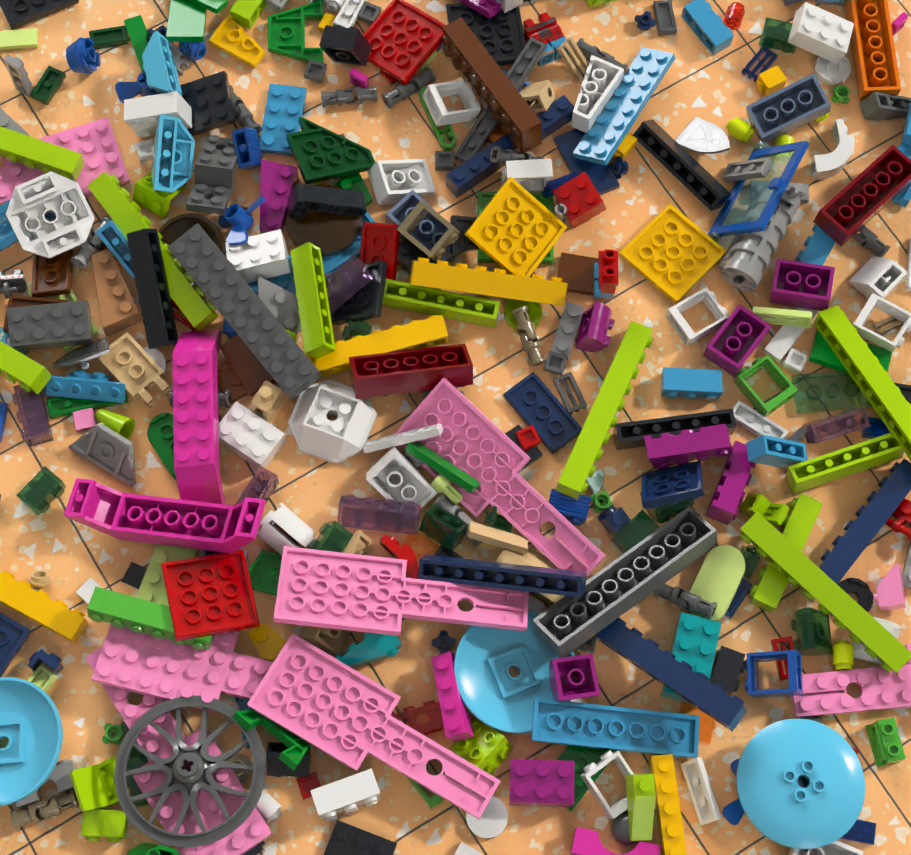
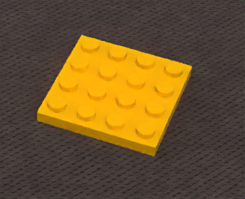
M509 177L464 235L509 274H513V271L524 272L525 276L530 277L567 226L517 181Z
M669 204L619 253V256L671 301L677 304L721 260L727 251L673 205Z

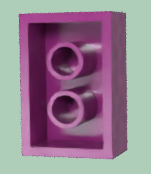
M777 258L769 303L818 311L828 309L835 267Z
M739 304L707 345L703 356L735 377L765 338L771 325Z
M510 759L509 806L573 807L575 761Z

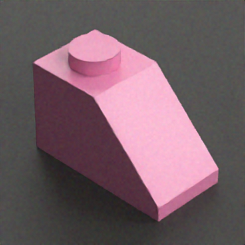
M895 564L878 584L877 593H874L875 605H879L881 611L906 608L902 572L899 564Z

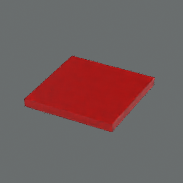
M393 0L363 34L372 46L367 62L406 85L443 42L442 27L446 25L404 0Z
M244 549L233 553H219L161 563L176 641L260 627Z

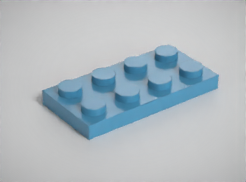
M270 83L259 140L262 153L293 156L286 136L287 134L300 131L298 120L299 117L303 116L307 93L306 88Z

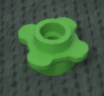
M844 85L834 86L832 89V101L834 103L843 102L848 104L850 101L848 98L850 89Z
M605 490L597 495L592 494L590 496V501L593 502L596 513H600L602 510L608 509L613 505L608 492Z
M105 724V736L102 737L103 743L121 745L123 741L122 733L125 731V727L121 724Z

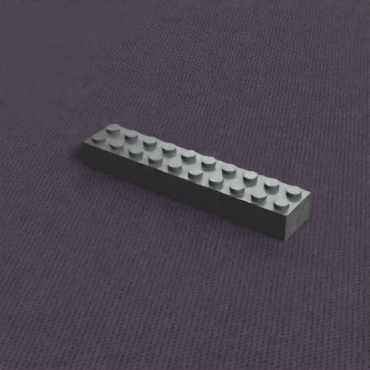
M198 223L167 247L291 400H294L323 376Z
M690 506L589 578L586 581L585 593L582 597L565 596L532 620L534 634L558 658L566 657L717 545V530Z

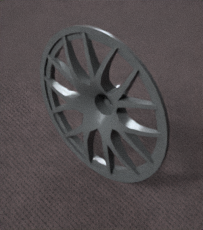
M201 696L177 697L151 708L129 729L116 757L115 789L124 813L143 834L169 846L199 847L225 838L239 828L251 815L264 788L266 758L256 729L252 728L247 731L232 718L235 711H238L236 708L215 698L211 702L205 703L202 701ZM190 707L202 708L200 735L198 741L189 747L184 743L182 735L181 709ZM207 709L219 712L229 718L207 737ZM176 710V740L153 722L162 715ZM233 722L246 736L242 742L228 752L216 757L208 755L209 747ZM150 725L172 745L173 754L163 759L145 750L136 743V740L145 728ZM249 742L254 766L227 762ZM133 746L156 763L127 771L128 758ZM187 761L189 764H194L189 772L186 769L182 770L185 767L184 763ZM223 769L253 771L249 792L225 787L215 782L212 775ZM150 772H164L167 775L165 783L156 789L130 797L127 776ZM181 791L184 797L183 804L173 831L168 832L153 825L170 796ZM200 791L209 792L213 796L226 818L225 822L206 831L198 810L196 799ZM218 792L246 798L239 809L230 817ZM161 795L149 821H147L139 813L133 802ZM191 807L202 832L177 834Z

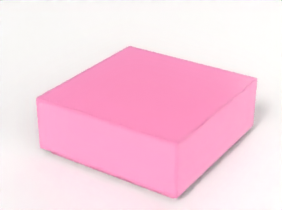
M93 408L73 412L77 432L90 430L96 425Z

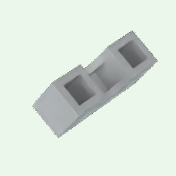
M69 759L58 761L56 763L57 766H55L48 779L44 782V784L55 782L58 792L62 795L74 789L70 772L77 769V765L74 761H69ZM41 787L30 796L16 802V807L22 810L28 808L33 803L42 801L40 797Z

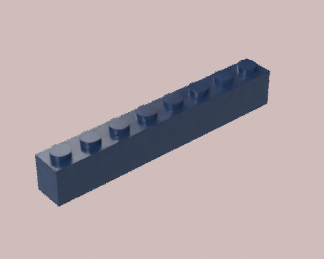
M565 95L552 102L547 111L536 113L542 122V140L572 120L574 105ZM509 135L502 136L446 174V186L456 198L505 166L501 162L493 163L490 161V151L494 146L504 150L520 151L513 146Z
M905 458L900 464L897 461L889 470L892 473L889 478L885 476L878 484L881 487L878 492L873 491L866 499L869 501L866 507L862 505L855 513L858 516L854 522L852 520L848 522L844 527L846 533L843 536L838 535L832 543L835 547L831 552L826 550L820 558L823 562L819 568L836 584L840 582L911 490V463Z
M424 555L419 559L418 579L572 597H582L585 593L586 572L435 555Z
M617 618L595 635L601 643L731 732H733L746 714L747 710L743 705V700L735 695L731 697L726 694L727 690L716 683L714 686L708 682L710 679L703 673L699 672L696 674L693 672L692 667L682 660L680 663L675 660L676 656L667 649L664 652L658 648L659 645L650 638L647 641L636 628L629 629L626 627L627 623L621 618Z

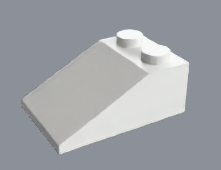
M426 159L378 160L368 171L378 205L397 204L412 190L420 197L436 192Z
M395 446L366 472V480L408 520L437 494V491Z

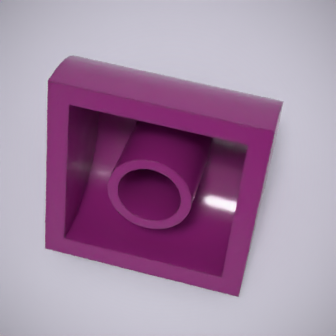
M596 301L583 313L575 349L599 352L604 347H608L611 337L607 336V332L612 330L615 322L611 318L612 311L608 306Z
M593 653L556 658L550 661V685L557 702L600 696Z

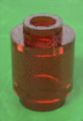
M733 2L728 6L723 20L726 27L731 30L740 28L745 14L744 6L739 2Z

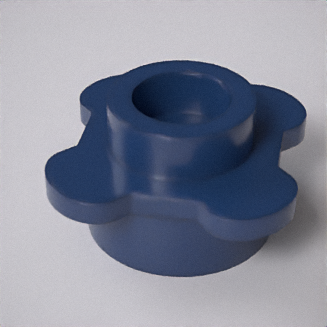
M648 11L642 15H636L634 19L637 22L638 28L643 31L649 30L656 24V21L651 18V13Z
M616 157V161L610 164L611 170L617 179H621L622 175L627 174L629 166L625 160H622V157Z
M442 630L436 639H432L431 644L440 651V654H443L456 645V640L450 638L447 631Z

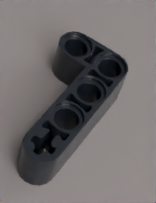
M299 184L294 186L287 199L288 216L294 220L303 219L308 211L354 217L363 216L367 212L365 194L354 190Z

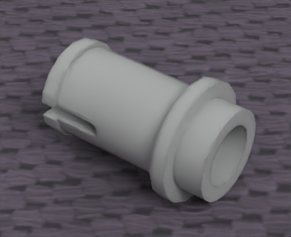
M559 204V207L556 205L553 214L564 223L567 207L564 204Z

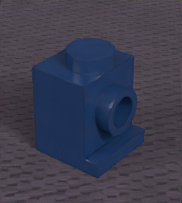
M613 505L597 517L608 533L618 531L630 521L622 507L615 508Z

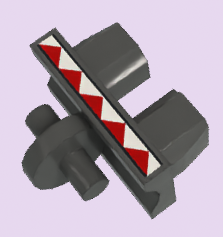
M21 269L12 271V275H5V272L0 271V294L4 293L6 299H9L11 293L26 292L28 287Z

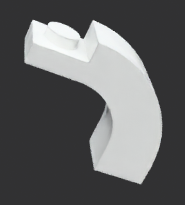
M836 119L831 128L835 150L828 154L814 155L810 162L813 181L827 179L838 174L845 167L853 152L855 144L854 134L848 135V128L844 125L843 119Z

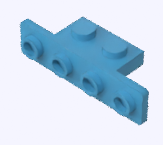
M74 370L68 377L52 376L46 384V395L124 403L126 384L111 382V375H105L104 372H93L92 374L85 373L84 370Z

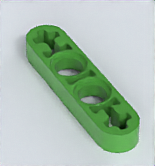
M425 86L419 92L421 105L440 147L445 151H451L456 147L457 139L451 124L446 125V128L443 130L436 127L423 98L427 88ZM446 134H447L448 140L451 141V144H448L447 142H445V135H446Z

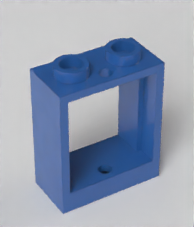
M796 650L747 653L745 671L747 672L748 680L745 681V689L748 695L753 698L803 695L801 653ZM788 660L789 688L759 690L758 662Z

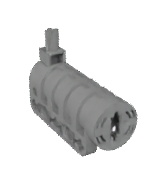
M801 183L797 185L788 184L764 231L734 236L719 265L723 278L729 284L745 291H754L762 279V272L767 269L770 257L775 254L779 246L778 242L783 239L787 231L786 227L792 222L800 206V199L798 197L804 190L801 188ZM766 187L757 195L742 223L759 219L774 189L770 190Z

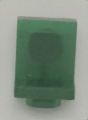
M350 320L348 326H345L343 329L342 337H344V341L351 340L352 336L369 335L373 332V329L366 322Z
M493 506L491 512L486 513L484 523L489 527L511 533L512 524L504 516L496 514L497 507Z
M742 545L740 552L746 564L744 577L750 579L761 556L755 551L756 547Z

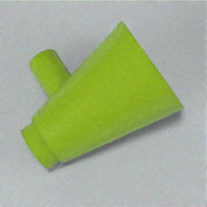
M99 409L95 415V419L99 423L127 440L135 429V420L103 409Z

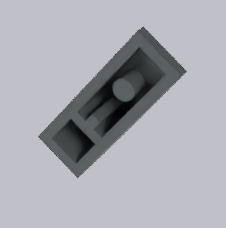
M874 91L860 102L864 119L881 121L906 118L911 98Z

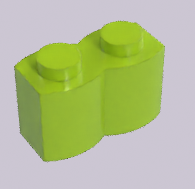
M94 809L83 812L81 836L86 837V841L99 842V838H108L107 842L120 843L121 839L127 838L128 817L124 811Z

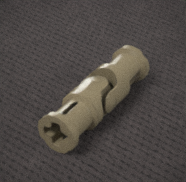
M524 306L511 311V313L515 316L518 325L516 328L522 347L527 352L529 358V367H533L546 361L542 358L539 349L540 343L533 322H530L527 313L528 307Z
M72 789L70 793L59 797L56 795L52 796L49 800L33 803L28 808L18 812L11 811V818L15 829L19 830L21 826L32 822L35 824L51 816L60 815L64 810L73 807L79 808L80 806L75 790Z

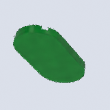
M161 413L151 420L147 436L168 472L177 481L174 470L173 414Z

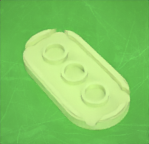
M729 545L717 546L707 554L690 590L692 594L701 596L703 600L717 603L715 614L711 619L714 621H718L726 614L746 571L745 559L742 553ZM690 612L691 615L707 618V616L698 612Z

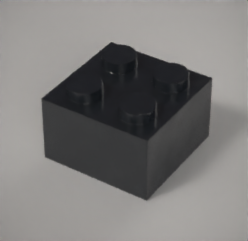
M325 25L319 44L333 62L366 66L372 48L358 28H344L339 25Z

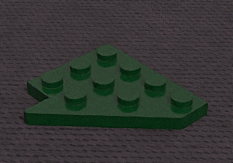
M299 117L298 120L302 131L290 133L286 136L305 184L369 171L375 164L369 149L303 117Z

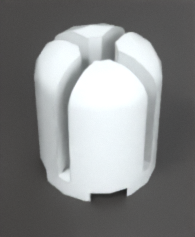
M279 503L281 507L275 512L270 510L260 522L262 528L257 532V535L281 556L284 546L301 547L276 526L277 524L304 547L309 548L313 543V529L283 503Z

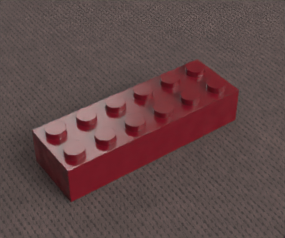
M892 145L822 207L813 222L842 247L911 184V160Z
M465 344L349 357L350 379L356 399L433 390L442 378L447 379L454 387L473 385V364Z

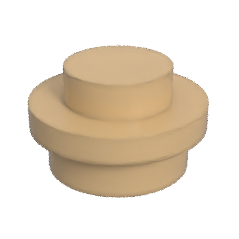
M43 570L34 571L29 578V583L36 588H44L50 583V576H48V572Z

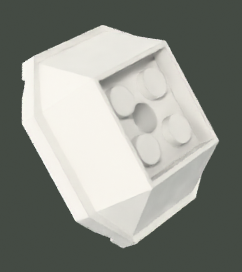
M52 171L16 186L6 211V216L22 249L49 259L86 243L95 219L78 182ZM52 212L56 215V219L54 221H47L45 215Z
M329 379L312 384L300 394L288 423L301 452L337 465L363 451V445L367 442L377 418V413L369 398L356 399L352 387ZM330 415H336L338 417L334 421H330L327 419Z

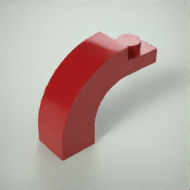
M385 534L380 539L379 544L395 559L407 560L405 578L418 579V562L411 547L405 543L400 548V543L393 536L388 537Z

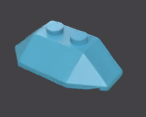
M155 31L142 54L143 69L147 77L146 83L159 94L177 91L182 96L173 55L169 49L168 40L158 31Z
M159 115L154 138L151 175L154 191L173 193L192 178L195 140L182 124L179 117Z

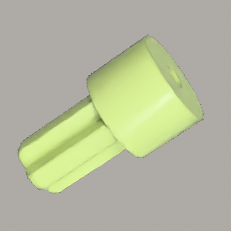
M439 474L430 485L439 494L443 492L455 504L459 503L463 498V494L450 483L451 480Z

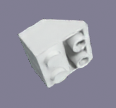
M873 256L848 282L868 299L872 293L885 299L903 281L908 272L894 260Z

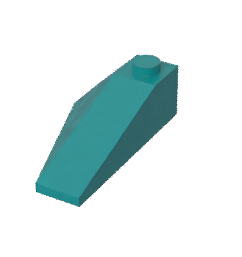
M366 632L362 642L352 643L344 656L339 654L334 658L353 669L383 660L388 656L389 658L394 657L400 652L401 642L394 635Z

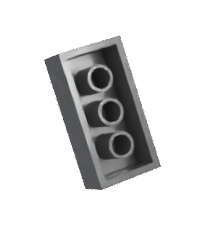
M87 300L7 308L10 347L17 351L93 344L90 305Z

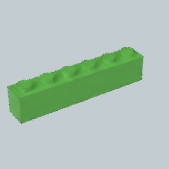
M96 586L87 607L88 617L95 622L111 623L114 627L129 628L139 634L144 632L151 634L157 639L166 638L179 645H192L197 650H210L214 635L176 641L169 606Z

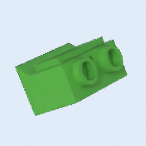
M894 717L877 720L873 724L866 725L876 767L899 763L906 759Z

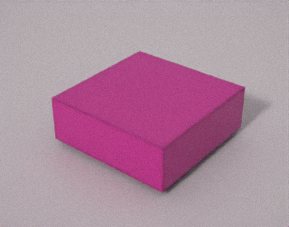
M905 12L892 22L893 36L904 27L909 16Z
M354 68L349 72L350 83L361 88L369 87L368 76Z

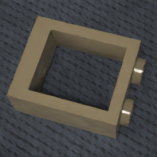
M420 200L396 229L435 262L444 256L445 249L457 240L460 232L423 200ZM428 213L448 228L431 251L410 235Z

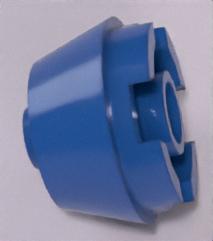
M80 37L67 46L66 59L73 72L92 74L100 66V54L95 52L92 46L94 41L91 38Z

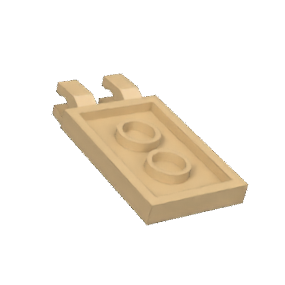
M128 332L109 345L111 352L97 357L118 382L126 384V391L134 399L139 400L141 398L149 408L156 404L154 398L148 393L152 388L157 386L165 396L171 391L169 385L164 381V371Z

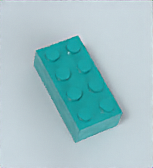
M681 612L677 619L670 651L676 656L675 660L680 663L682 660L692 667L693 672L696 674L701 672L710 679L722 622ZM663 685L662 697L689 703Z

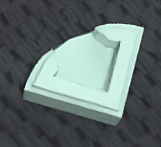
M602 468L596 470L592 478L588 477L586 483H589L590 491L595 495L603 485L604 474Z

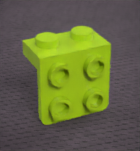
M151 171L135 183L132 201L164 218L168 215L171 200L184 191L187 184H183L173 193L154 191Z
M475 718L471 722L474 737L454 742L451 745V750L461 758L492 775L502 761L509 756L513 747L504 735Z
M117 756L110 757L100 764L74 769L70 772L81 811L87 812L119 803L114 780Z

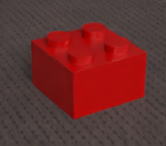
M586 172L553 190L558 203L564 204L567 207L566 216L573 228L578 227L606 210L602 198Z

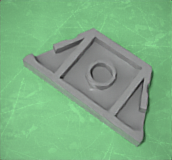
M258 277V297L284 329L296 334L301 332L296 295Z
M101 423L96 424L87 433L69 445V449L130 487L136 484L133 443Z

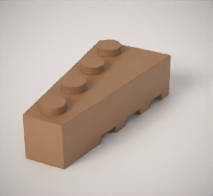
M109 248L91 255L102 327L106 336L142 322L140 313Z

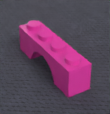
M447 652L433 656L431 659L445 735L449 740L458 742L474 737L471 717L464 706L458 690L454 672L455 654Z
M576 827L570 855H660L661 846L639 841L632 851L625 854H615L608 851L602 845L597 831Z

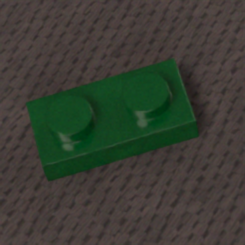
M48 66L31 92V98L48 106L65 80L66 74Z

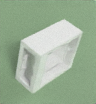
M464 80L430 84L423 94L424 101L436 126L473 121L481 110L472 87ZM459 95L465 110L448 112L441 97Z
M552 160L506 161L505 168H502L501 187L509 177H512L528 192H550L553 179Z
M705 287L669 308L666 318L688 347L722 327L728 319V313L724 307L719 305L715 294ZM703 301L717 321L694 333L681 313Z
M872 293L853 326L857 329L860 336L893 353L896 347L900 349L904 343V334L911 331V313ZM875 308L904 323L893 342L864 327Z
M609 750L600 756L601 760L598 763L594 764L592 762L587 765L580 777L609 819H614L628 809L627 794L609 806L590 777L611 761H614L625 779L626 775H634L619 751L611 752Z

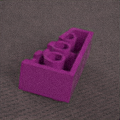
M261 159L260 196L263 195L265 201L260 205V234L279 229L283 233L286 225L287 199L299 180L298 167Z

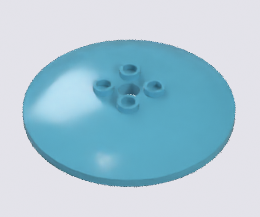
M528 610L526 632L470 626L461 638L454 658V672L458 690L467 709L487 726L507 733L531 732L534 698L555 700L550 685L549 664L552 659L558 657L534 634L532 620L540 614ZM571 652L566 657L575 656L574 652ZM513 666L518 669V677L509 675V667Z
M0 677V742L5 737L9 739V744L6 748L2 749L0 746V806L21 801L44 784L56 766L63 741L61 717L50 696L35 684L13 677Z
M786 719L768 725L748 742L738 763L736 773L737 793L746 816L764 836L780 845L795 849H814L826 846L846 834L860 815L865 798V778L861 763L849 743L840 734L824 724L807 719ZM799 776L807 778L808 786L806 788L798 785L797 779Z

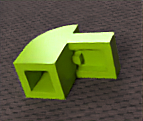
M748 493L739 510L749 519L758 512L774 526L782 524L790 508L786 504L771 503L762 494Z

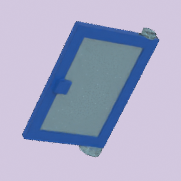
M801 141L771 147L765 142H756L748 160L770 158L773 164L769 169V173L764 178L736 181L730 192L731 196L724 203L708 235L714 241L720 242L722 236L764 231L809 143Z

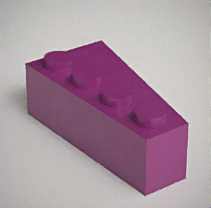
M726 424L701 427L698 429V432L689 429L682 430L679 435L662 433L660 438L652 439L651 435L644 436L648 459L653 467L658 470L676 464H686L694 460L706 461L709 457L716 455L717 457H724L733 452L729 429Z
M735 441L732 446L733 452L729 453L705 515L725 525H728L731 520L735 521L739 511L737 506L742 502L745 495L744 487L745 485L748 486L752 474H750L751 467L755 468L757 464L749 462L746 444Z

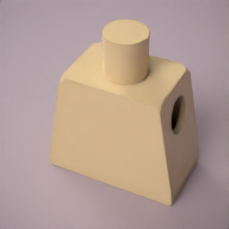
M549 80L531 83L519 92L534 113L547 111L556 98L552 82Z
M264 381L251 402V411L268 423H271L287 395L281 388L268 381Z

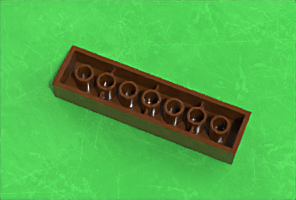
M462 17L442 27L443 52L445 56L451 58L454 68L460 70L466 83L469 82L473 93L481 98L484 108L490 110L492 118L495 122H499L503 133L506 136L509 135L513 146L524 154L542 144V122Z

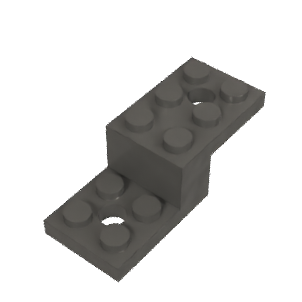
M207 135L194 164L195 184L186 202L187 211L216 215L225 214L236 186V165L238 161L233 138Z

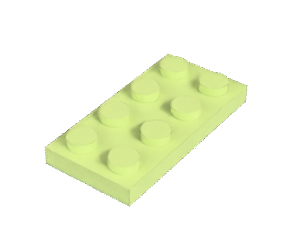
M157 544L136 598L169 606L161 563L195 558L198 555L199 549Z

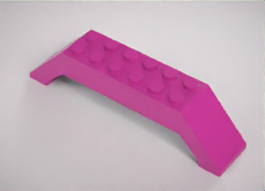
M221 329L182 332L172 353L174 470L180 499L225 505L219 466L217 357L220 350L219 347L221 346Z
M76 478L64 516L119 540L233 553L255 540L266 501L265 499L245 497L244 501L233 506L128 494L104 486L95 480Z

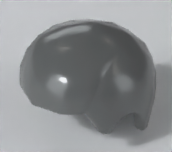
M624 811L612 819L611 831L617 842L623 845H633L638 842L630 841L628 811Z

